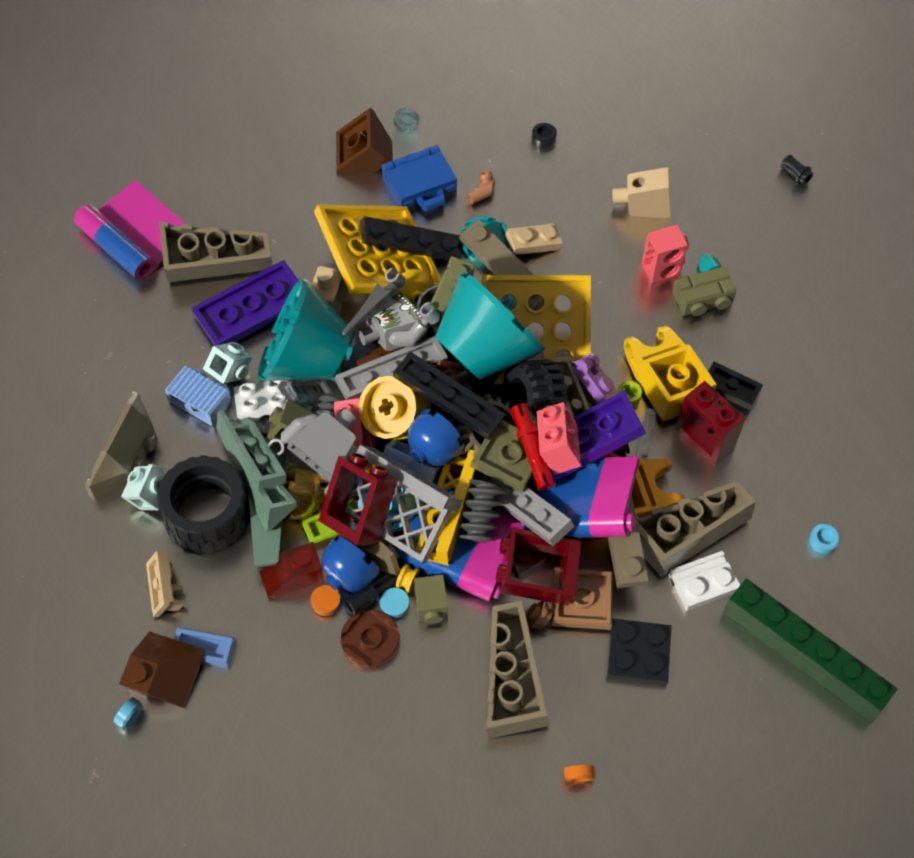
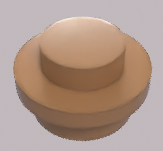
M547 602L533 603L528 609L526 618L528 619L527 625L530 628L541 630L550 621L553 610L549 608Z

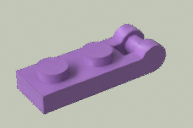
M590 353L575 361L573 370L597 404L618 394V391L615 389L611 378L606 376L599 367L600 360L598 356Z

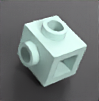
M235 342L215 345L203 369L223 384L242 380L249 371L248 365L252 356L246 353L240 344Z
M153 464L134 467L127 478V485L121 497L140 510H159L157 491H159L161 480L166 476L163 474L164 470Z

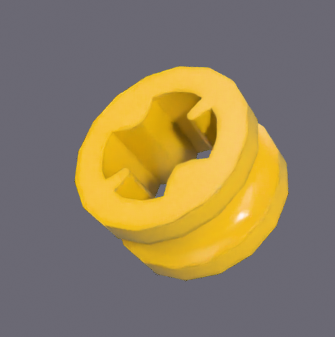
M406 563L397 578L396 588L401 589V587H404L407 593H411L414 589V578H419L420 569L415 568L413 570L410 568V564Z

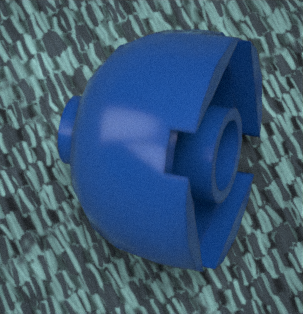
M425 409L410 424L407 435L409 446L412 449L410 454L420 464L425 462L428 465L437 467L449 464L462 453L465 444L463 443L460 446L457 439L461 435L446 418L439 413L432 416L428 414L430 409Z
M335 536L325 548L321 559L322 569L328 576L325 582L337 592L341 588L348 592H359L372 584L381 571L373 561L368 565L367 560L364 558L366 554L343 537L338 539Z

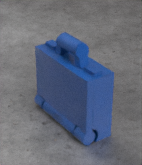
M439 145L382 164V178L398 206H407L408 209L421 206L424 211L445 204L444 196L457 192V178L443 156Z

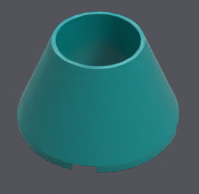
M463 270L458 277L435 338L479 380L541 354L545 350L541 342L527 328L525 329L494 295Z

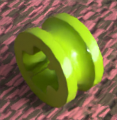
M634 381L622 382L618 386V393L625 390L629 394H634L633 398L629 399L633 407H636L640 402L642 394L640 385Z

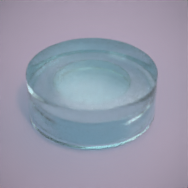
M401 108L396 112L393 122L397 129L409 133L417 129L419 116L412 109Z

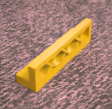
M469 449L467 458L457 457L451 463L444 465L437 485L446 491L454 488V496L463 501L458 511L452 510L438 538L439 542L436 553L432 552L428 561L449 565L461 529L460 524L463 523L464 517L462 513L467 510V506L464 503L471 498L467 494V489L474 488L475 486L469 480H477L479 473L478 470L470 467L475 450ZM452 464L463 467L461 476L453 479L449 472ZM435 508L429 509L427 514L428 525L434 524L433 519L440 515V511ZM423 533L420 534L416 550L419 552L422 551L425 545Z

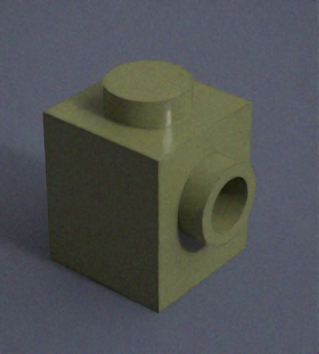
M287 399L281 408L276 406L269 417V421L272 424L267 438L270 440L280 438L281 433L293 420L310 415L312 412Z

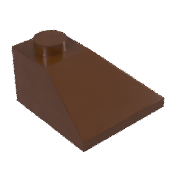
M367 109L336 132L337 172H377L382 168V164L393 161L392 139L373 109Z
M149 631L131 653L119 685L128 690L185 708L206 650Z

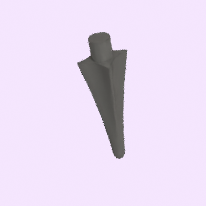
M390 282L383 288L377 283L363 306L342 330V335L347 336L365 321L395 304L391 297L397 291L395 284Z

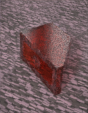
M313 542L284 551L279 555V562L276 565L266 566L260 571L268 600L324 581L322 566Z

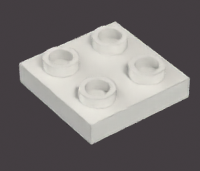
M288 380L266 381L254 384L245 383L234 387L238 421L241 422L243 418L253 420L261 433L268 434L272 422L269 421L270 416H263L271 415L276 406L281 408L287 399L292 401L291 395L286 387H289Z

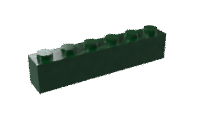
M746 578L729 598L723 613L873 723L898 690L893 684Z

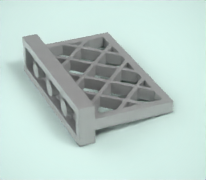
M360 445L356 453L368 457V462L373 465L387 468L389 470L388 474L399 479L392 501L397 500L400 514L391 518L387 514L381 537L420 562L427 563L452 510L458 511L463 500L376 448ZM356 475L349 500L352 495L358 493L361 507L352 510L346 506L345 512L359 520L361 516L359 513H362L366 500L365 490L370 488L371 483L363 485L362 478ZM412 494L415 496L417 508L406 512L403 497ZM432 508L440 511L441 513L436 523L428 525L425 511ZM419 513L422 528L411 532L408 517ZM401 520L404 535L395 537L390 523ZM423 533L425 545L422 551L419 552L414 547L412 537Z

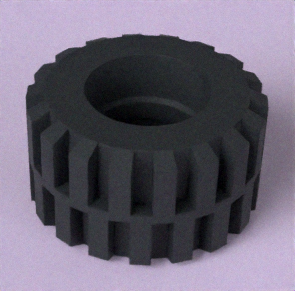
M546 359L523 361L509 367L505 373L502 385L503 404L510 401V409L518 405L520 410V404L527 403L533 421L537 417V411L542 410L546 406L562 402L566 405L567 386L559 366L555 365L554 361Z

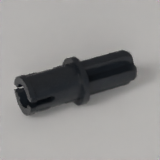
M383 573L367 588L345 598L343 603L350 614L356 615L357 612L370 603L379 602V597H381L384 591L396 586L398 577L395 574Z

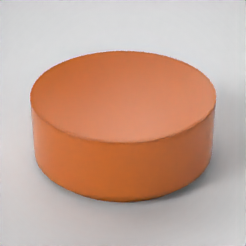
M329 585L317 587L311 594V605L315 613L321 616L335 614L341 605L339 592Z
M575 765L564 768V779L566 782H588L596 778L595 766Z

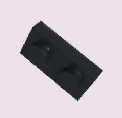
M714 361L708 372L717 384L715 390L723 398L751 410L762 390L763 384Z

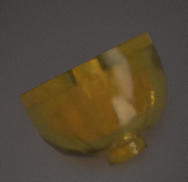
M287 463L286 467L289 473L285 472L286 483L284 488L296 500L297 507L283 520H305L316 512L318 504H324L326 496L324 493L325 487H321L319 476L311 468Z

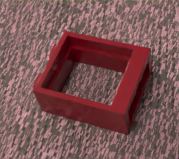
M704 381L684 397L675 430L715 467L734 451L746 418ZM720 402L723 406H718L717 403Z
M352 453L351 456H338L318 521L357 546L378 545L399 479L388 474L389 470L387 468L368 462V457ZM356 475L371 483L359 520L345 512Z
M512 527L507 537L503 536L500 543L499 554L504 556L503 564L498 565L496 572V582H500L499 593L568 606L576 594L581 541L562 538L557 544L552 546L533 531ZM515 547L561 555L558 589L511 580Z

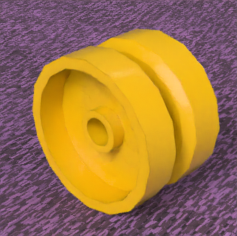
M393 376L379 377L369 383L362 392L359 402V415L364 427L374 436L384 439H408V430L413 420L425 409H430L428 413L430 415L432 412L429 400Z

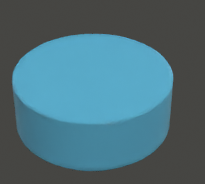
M829 524L815 526L809 536L811 547L821 554L832 553L840 542L839 532Z
M390 588L384 591L380 597L381 612L388 614L392 619L403 617L409 610V597L407 593L399 588Z
M131 697L116 714L114 723L122 729L129 727L141 712L142 703Z

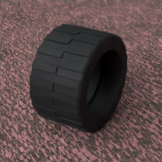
M207 455L187 458V460L180 461L172 469L168 470L165 474L166 476L159 484L157 505L166 530L171 535L172 540L176 544L181 545L182 548L194 551L195 553H213L235 543L238 537L246 530V525L250 518L249 501L243 479H241L238 470L234 469L229 462L221 460V458L215 456L208 457ZM214 488L222 490L231 496L226 509L210 520L191 521L178 514L183 500L197 490Z

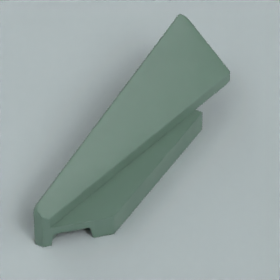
M220 410L217 413V431L235 469L238 470L241 479H243L246 492L265 531L268 532L297 507L296 500L282 485L286 483V473L253 420L243 418L239 422L228 418L226 411Z
M264 438L267 444L271 441L268 438ZM275 443L270 449L285 472L287 452L276 456L281 450V445ZM249 498L255 568L276 565L279 562L282 521L272 530L266 532Z

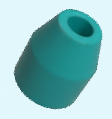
M709 253L702 254L698 259L700 272L722 267L718 259Z

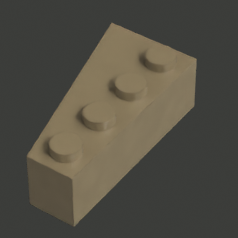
M159 221L164 271L168 282L263 271L273 266L267 232L237 229L227 231L220 230L219 227H209L207 229L193 227V225L182 224L181 226L169 225V222Z
M738 481L703 492L702 496L693 499H682L676 505L664 509L659 507L651 510L649 514L640 517L636 515L643 555L662 577L670 572L671 569L676 568L750 520L756 501Z
M520 600L493 606L487 702L488 715L486 721V730L490 739L550 726L523 602Z

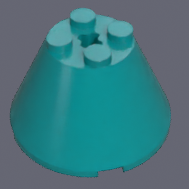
M303 277L300 279L302 283L296 282L271 331L276 336L271 341L269 347L265 346L257 372V379L259 380L331 379L335 381V375L341 373L342 367L340 364L342 360H348L352 353L354 345L351 343L355 332L352 331L347 336L342 335V330L347 324L314 286Z

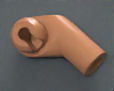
M482 171L479 174L478 188L467 193V198L472 205L493 194L495 178L492 177L491 171Z

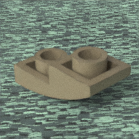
M379 540L378 545H355L366 554L364 558L367 560L368 565L373 561L381 572L395 575L400 572L397 563L399 556L390 544L384 545Z

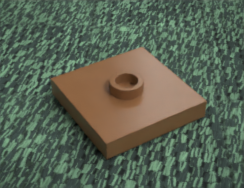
M554 567L553 588L558 589L560 568ZM578 569L575 598L568 606L552 603V626L611 630L613 571Z

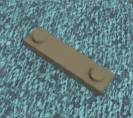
M480 219L460 233L459 239L494 275H534ZM533 295L529 298L528 305L533 309L543 299L538 295Z
M631 494L630 501H629V507H630L631 513H634V514H635V509H634V504H633V499H632V494ZM638 524L636 525V530L632 531L629 537H608L617 588L647 585L649 580Z

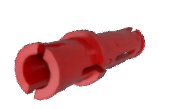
M527 403L520 404V410L518 405H515L510 409V412L518 429V441H522L538 491H544V486L546 485L550 489L556 483L550 468L540 455L538 426H534Z

